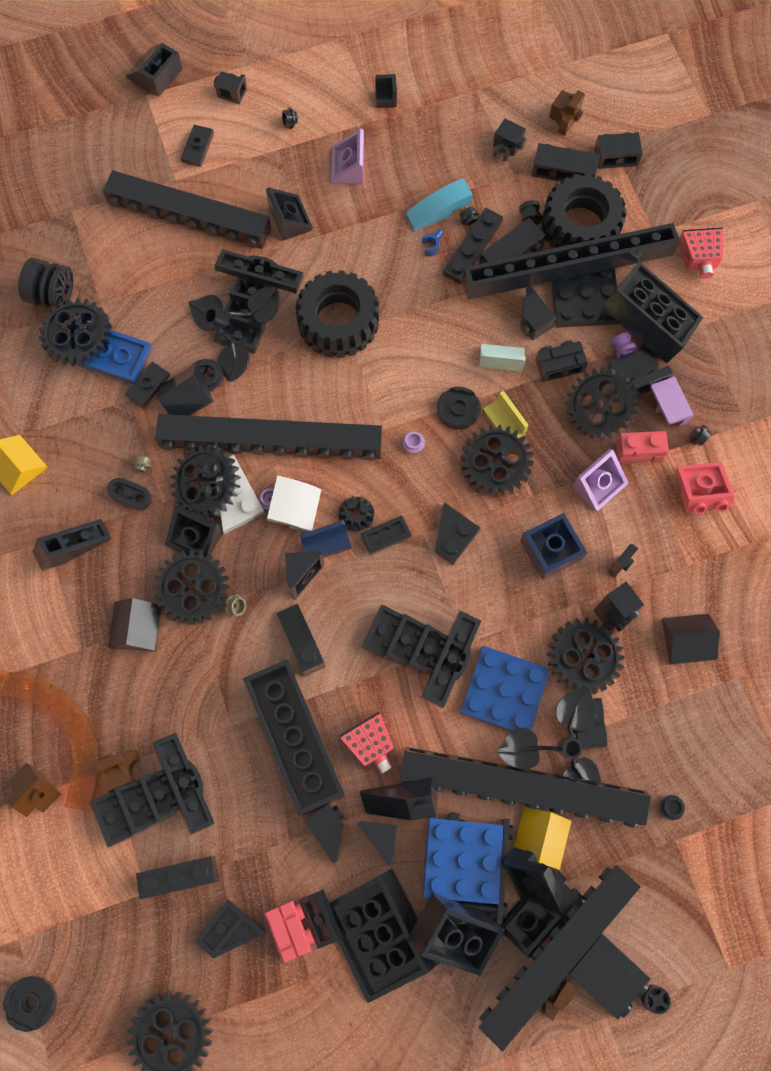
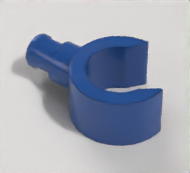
M438 229L434 234H427L422 237V244L433 243L435 245L433 248L425 249V256H434L438 253L439 240L444 233L442 229Z

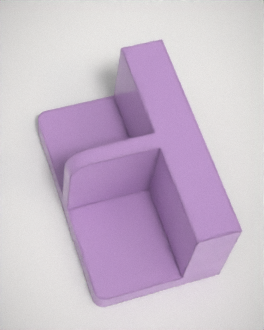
M675 376L652 384L650 389L658 403L655 412H662L668 425L678 422L679 426L688 424L694 414Z

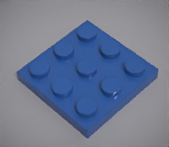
M483 645L460 714L508 731L517 728L531 730L550 669Z
M428 818L422 897L430 898L431 894L434 893L450 900L499 904L503 825Z

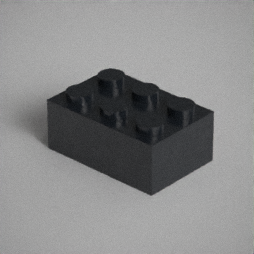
M432 893L411 931L408 941L422 957L480 976L505 930L489 914Z

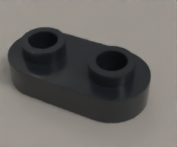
M115 478L107 486V492L114 501L135 510H145L152 502L151 494L145 487L126 479ZM119 489H124L123 493L117 494ZM139 497H144L142 502H137Z

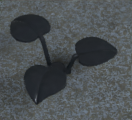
M265 287L254 292L248 300L250 312H232L228 310L223 312L222 301L215 295H206L197 300L189 301L192 316L198 327L204 331H212L216 328V331L221 333L231 344V346L224 347L218 356V364L221 366L223 375L228 382H233L242 376L247 369L250 358L247 347L244 344L235 345V342L223 331V328H226L229 324L228 316L251 317L254 315L255 320L259 323L271 321L277 314L279 307L278 288Z
M578 688L572 690L559 700L555 712L556 719L562 724H568L567 732L569 737L560 739L557 746H537L538 738L533 731L527 728H517L505 737L498 748V754L501 759L508 765L518 769L535 767L540 761L538 750L558 751L561 756L571 759L570 765L572 767L566 768L562 775L601 782L600 772L595 762L587 757L578 759L582 753V745L575 739V734L572 732V728L577 731H585L595 722L596 706L592 698L591 689Z

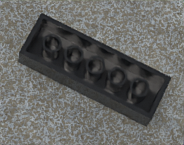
M288 659L244 677V683L298 816L302 817L326 806L328 803L331 804L346 797Z

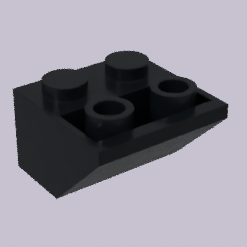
M163 43L149 48L130 70L126 78L159 97L183 69L179 52Z

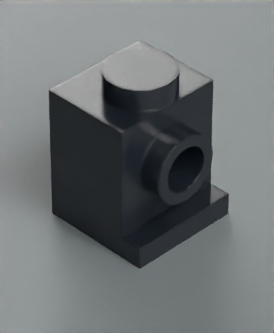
M221 71L215 77L214 87L216 88L217 97L240 104L247 91L245 75L241 74L238 77L235 74Z

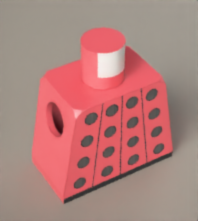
M723 227L682 230L678 246L686 268L690 271L699 270L702 279L712 277L714 275L713 269L719 266L723 258Z
M380 712L375 713L339 735L342 742L364 768L374 763L380 775L393 768L386 755L394 751V747Z

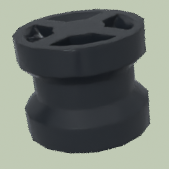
M526 201L519 206L522 223L528 218L536 225L542 221L543 218L539 212L540 204L538 201Z
M650 984L647 991L641 996V1002L650 1012L663 1014L670 1008L671 998L664 988Z

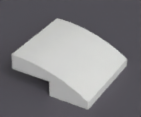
M277 475L267 521L289 525L291 529L305 532L312 531L321 489Z

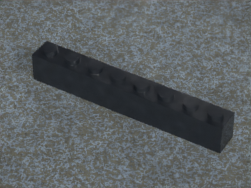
M112 170L103 189L107 203L114 207L120 206L134 213H144L154 219L160 218L167 220L171 224H181L191 230H201L211 236L218 235L232 242L244 243L252 248L258 247L263 249L271 230L270 217L114 170Z
M615 865L613 869L609 866L606 867L598 877L602 882L596 889L592 885L582 896L585 902L579 909L575 905L565 916L568 922L562 928L558 925L548 936L551 942L545 948L541 945L531 956L534 962L528 969L523 965L513 977L517 982L512 988L509 989L505 986L496 997L499 1003L492 1010L488 1006L478 1018L482 1022L478 1028L502 1052L641 888L619 866Z

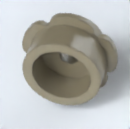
M134 455L133 461H130L131 464H134V469L147 472L148 468L153 467L151 466V458Z
M231 595L226 599L225 612L228 615L237 617L245 612L246 601L240 595Z

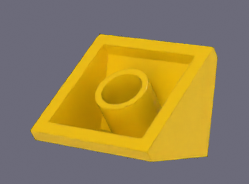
M21 435L0 439V482L13 495L48 468Z
M524 806L513 848L529 850L536 855L539 864L543 863L551 868L560 870L571 820L551 812Z

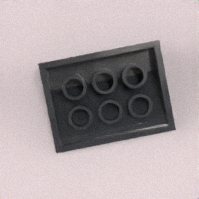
M640 261L601 306L609 316L616 319L625 330L631 332L641 344L647 346L654 352L657 358L662 359L666 364L685 347L704 318Z
M393 869L382 873L329 903L343 937L338 943L367 1003L429 973L440 963L422 957L408 941V937L418 918Z

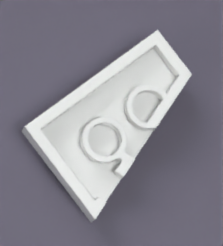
M234 455L228 457L236 460ZM237 460L232 466L239 467L235 475L241 476V478L236 480L235 484L241 487L234 489L238 497L232 496L230 498L234 504H226V512L220 510L224 534L265 514Z

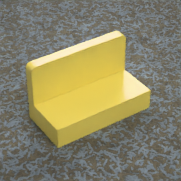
M504 391L499 393L496 401L483 408V414L495 430L501 424L502 431H505L508 426H510L511 434L518 430L517 438L526 434L528 423Z

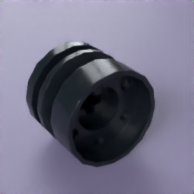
M31 257L24 263L18 281L19 296L23 302L39 306L42 304L50 309L51 306H54L58 309L60 307L59 301L66 305L68 298H71L74 281L73 272L68 266L57 263L50 264L48 261Z

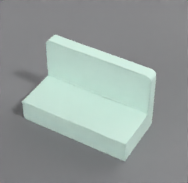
M481 344L479 367L522 372L525 364V348Z

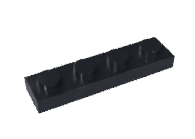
M485 207L444 268L443 275L460 285L462 284L464 267L473 266L476 263L481 252H483L503 222V216Z

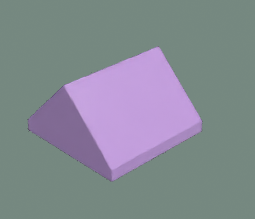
M361 128L332 146L331 182L363 184L364 130Z
M609 449L577 477L572 488L593 510L598 511L628 485L629 482L614 451Z

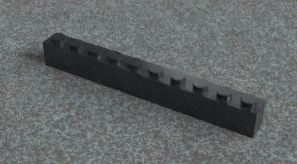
M674 223L464 267L463 285L467 298L470 300L637 264L639 261L646 262L674 256L680 239Z
M158 414L155 440L158 446L164 450L183 448L186 451H191V447L198 449L199 445L206 447L207 445H212L233 454H240L241 452H251L255 455L273 453L276 456L295 454L298 457L318 455L320 458L338 456L342 459L350 460L353 457H358L367 461H373L376 458L381 459L382 425Z
M406 746L399 779L404 781V783L432 779L435 791H442L445 788L452 790L454 794L466 796L467 793L477 794L476 797L483 800H491V797L499 798L502 803L515 805L516 802L525 803V806L531 809H540V806L550 808L551 812L564 814L565 811L574 812V815L580 818H589V815L599 817L600 821L606 823H614V820H617L633 828H638L639 825L646 826L651 795L645 790L531 769H518L509 765Z

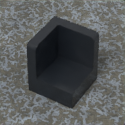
M396 74L375 76L377 108L397 107Z

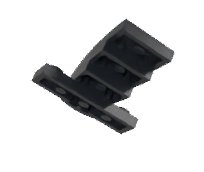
M224 249L221 250L214 265L215 271L238 277L229 292L230 299L223 312L225 310L250 312L251 310L248 307L249 298L254 292L265 287H276L297 294L304 278L303 272L280 266L266 257L245 256ZM254 315L251 317L228 316L229 324L226 328H223V331L235 342V345L244 344L250 353L255 354L267 323L257 322ZM216 331L214 342L231 346L230 342L221 333Z
M381 604L361 648L407 668L430 675L420 698L440 708H444L455 681L464 674L468 667L471 656L470 647L481 624V620L460 610L447 636L429 624L425 625L406 614L402 615Z
M176 733L152 743L163 770L140 777L137 781L115 788L110 793L90 800L89 803L107 848L155 826L179 811L190 835L215 824L203 797L201 775L197 768L188 761Z

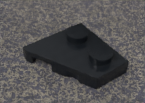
M444 503L435 552L454 565L478 534L480 527Z
M227 900L194 942L214 959L262 936L266 931L231 900Z

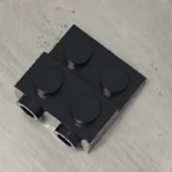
M514 847L503 863L519 897L561 911L565 906V901L553 877L552 870L546 864H539L533 852Z

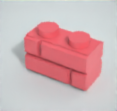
M666 431L621 433L616 441L618 462L663 461L669 452Z
M293 900L264 913L283 963L313 950L311 944L315 943L310 928L305 930L302 919L306 917L300 903L296 905Z

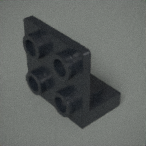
M647 346L611 360L608 364L610 368L615 369V374L620 370L624 373L623 377L628 376L630 378L629 383H634L636 386L632 391H637L639 395L651 391L650 387L652 384L669 379L673 374L670 366L664 368L658 366Z

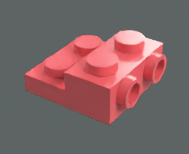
M722 462L677 466L676 475L682 489L680 496L686 512H693L699 515L706 512V510L716 509L717 512H724L731 508L735 495Z

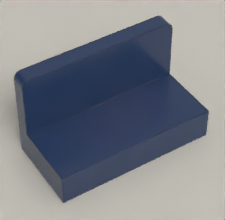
M344 520L300 534L304 551L319 550L322 552L323 558L352 549Z

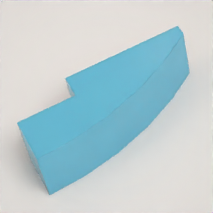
M462 178L424 198L406 212V216L413 230L417 231L452 217L453 211L472 203L473 194L465 179Z

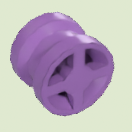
M629 332L622 333L610 341L611 347L617 351V358L637 350L636 344L631 342Z

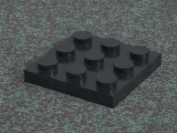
M615 268L551 282L554 312L557 317L556 328L620 324L601 307L617 288Z

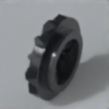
M202 359L194 363L198 364L203 376L208 370L211 378H207L205 382L209 391L213 392L217 386L220 387L223 371L217 362L210 359Z
M352 496L347 500L344 499L339 507V520H344L345 527L348 530L362 531L372 524L374 508L371 502L363 496ZM360 506V513L363 515H358L353 521V513L350 511H355Z

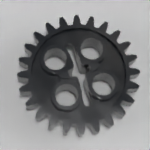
M68 298L66 305L59 301L60 307L58 309L51 306L53 313H45L48 320H41L44 327L38 329L42 334L39 336L42 342L41 346L46 350L49 357H53L55 362L60 360L64 366L69 361L72 367H74L76 361H79L81 366H84V360L87 359L92 363V356L100 358L99 350L106 352L104 344H110L107 337L112 336L110 331L112 325L102 307L98 308L96 302L90 305L88 299L81 303L79 298H76L75 303H72L70 298Z
M601 367L600 373H598L595 368H592V375L584 372L585 379L577 378L579 385H571V388L575 391L574 393H567V396L572 398V401L566 402V405L571 407L566 413L573 416L569 421L572 424L576 423L574 428L581 430V434L584 436L589 433V437L594 439L597 434L598 438L603 440L604 434H606L608 438L612 439V432L620 435L619 428L623 427L627 430L626 422H634L630 416L631 414H638V411L633 406L639 405L640 402L633 398L637 397L639 393L632 391L636 386L634 383H629L630 378L628 376L623 377L624 373L619 370L615 374V369L611 367L607 373V370ZM606 384H611L610 391L603 393V387ZM588 395H591L592 399L590 403L584 405V398ZM601 400H604V402H603L604 406H603V407H600V405H601V402H600V401H601ZM621 402V409L617 412H613V406L616 403ZM597 414H601V421L593 423V418Z
M501 424L498 425L497 430H494L492 425H489L488 432L481 428V435L473 433L474 441L471 439L466 440L469 447H462V452L466 455L460 456V460L465 462L461 464V469L467 470L463 473L464 478L471 477L468 481L469 485L476 483L475 491L482 487L483 495H486L488 491H492V496L495 497L496 492L500 491L501 496L504 497L505 490L513 494L514 486L521 489L520 481L527 483L528 478L524 474L531 475L532 470L528 467L533 466L534 461L529 460L533 457V452H526L530 449V443L523 444L525 436L517 438L518 430L511 434L510 426L505 431H502ZM496 442L500 447L498 449H490L488 445ZM510 454H514L519 459L515 462H511L506 457ZM498 458L501 459V463H500V462H496L495 464L493 463V459H494V460H497ZM478 460H485L487 465L485 467H478L475 463ZM507 468L513 469L514 471L510 472ZM496 472H503L506 477L498 480L494 477V474Z
M199 445L198 449L191 447V454L184 452L185 459H177L180 466L173 467L177 473L170 476V478L175 480V483L171 484L170 487L175 488L176 491L171 495L179 497L175 504L182 505V508L201 517L211 519L212 515L220 516L219 510L226 512V504H234L230 498L232 496L238 497L234 489L241 487L235 484V481L241 478V476L235 475L239 467L232 466L236 460L228 458L230 453L223 451L222 448L207 445V447ZM216 465L217 469L213 473V467ZM196 468V473L193 476L192 472ZM223 478L222 481H218V482H215V481H207L208 479L217 480V479ZM189 482H203V484L193 483L188 485ZM218 487V493L215 496L214 491ZM197 490L198 494L197 497L194 499V493Z
M191 549L189 556H187L186 552L182 550L180 558L175 554L172 555L174 560L172 563L165 560L166 569L159 567L163 574L162 576H155V579L160 581V584L154 585L153 588L160 590V593L154 595V598L162 599L158 607L166 606L163 613L168 615L172 612L171 620L175 621L180 616L179 623L184 624L186 619H188L189 625H194L195 619H197L199 624H203V617L211 621L212 616L210 613L220 614L217 609L218 605L225 607L221 600L222 598L229 597L224 593V590L231 589V587L224 584V582L230 578L225 575L222 576L226 568H217L220 565V561L217 559L212 562L213 555L209 554L204 558L205 553L200 550L196 556L195 550ZM196 565L198 568L196 575L189 577L187 574L188 568ZM179 572L189 582L195 584L194 587L207 599L206 602H203L196 593L189 590L190 587L178 577L177 574ZM212 581L214 583L213 590L210 593H205L203 590L204 584ZM174 582H180V590L177 593H172L171 585ZM190 598H196V607L189 610L186 605L187 601Z
M576 618L573 621V625L570 621H567L564 624L565 628L560 626L557 629L559 634L554 633L551 636L555 642L548 644V647L553 649L546 655L553 658L548 663V666H555L556 669L551 674L560 675L557 680L558 683L563 680L566 681L565 689L571 685L574 686L573 690L590 688L594 695L598 693V688L603 692L607 689V685L612 686L615 683L613 679L620 677L616 670L624 668L623 665L618 663L625 659L624 656L618 655V652L623 647L616 646L615 643L620 639H612L611 635L614 631L606 632L605 623L598 627L596 619L589 624L588 618H585L581 624L580 620ZM577 635L585 639V645L577 641ZM593 639H595L596 643L586 657L588 660L582 663L578 674H576L575 669L584 658V652L589 649ZM597 648L605 652V658L598 655ZM566 654L573 657L574 664H569L566 661ZM586 667L593 670L594 678L586 674Z
M167 991L165 992L164 999L158 993L155 995V1003L150 999L146 1000L145 1005L147 1009L143 1007L137 1009L141 1017L131 1018L136 1027L127 1030L128 1033L134 1035L133 1038L126 1042L128 1045H134V1049L128 1053L129 1056H137L133 1066L141 1063L143 1065L141 1071H195L193 1064L201 1067L203 1061L200 1056L207 1057L209 1055L204 1046H210L213 1042L206 1038L207 1035L213 1032V1029L206 1028L205 1026L211 1021V1018L203 1019L202 1017L207 1009L203 1008L198 1011L199 1000L191 1004V994L181 999V991H177L174 998H172L171 992ZM160 1011H165L169 1014L170 1022L168 1025L160 1023L158 1017ZM188 1022L193 1026L192 1036L183 1034V1023ZM153 1025L160 1032L150 1030L149 1026ZM171 1030L174 1039L169 1043L166 1034ZM149 1037L157 1040V1050L153 1051L148 1048L147 1039ZM180 1041L190 1043L191 1047L187 1048ZM175 1048L181 1052L182 1059L180 1062H175L171 1059V1049Z

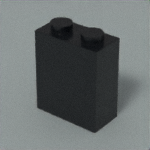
M603 934L599 936L568 973L617 1020L629 1014L633 1007L631 1003L637 996L641 997L649 987L647 983L651 979Z

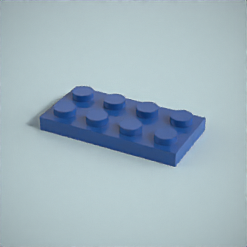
M110 330L112 336L107 337L110 344H104L106 352L99 350L100 358L92 356V363L86 359L82 367L134 384L148 358L152 345L149 342Z

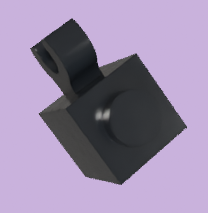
M504 118L494 134L493 146L495 148L493 156L496 157L500 152L504 153V162L508 160L509 154L515 156L518 150L523 149L527 141L525 138L526 128Z

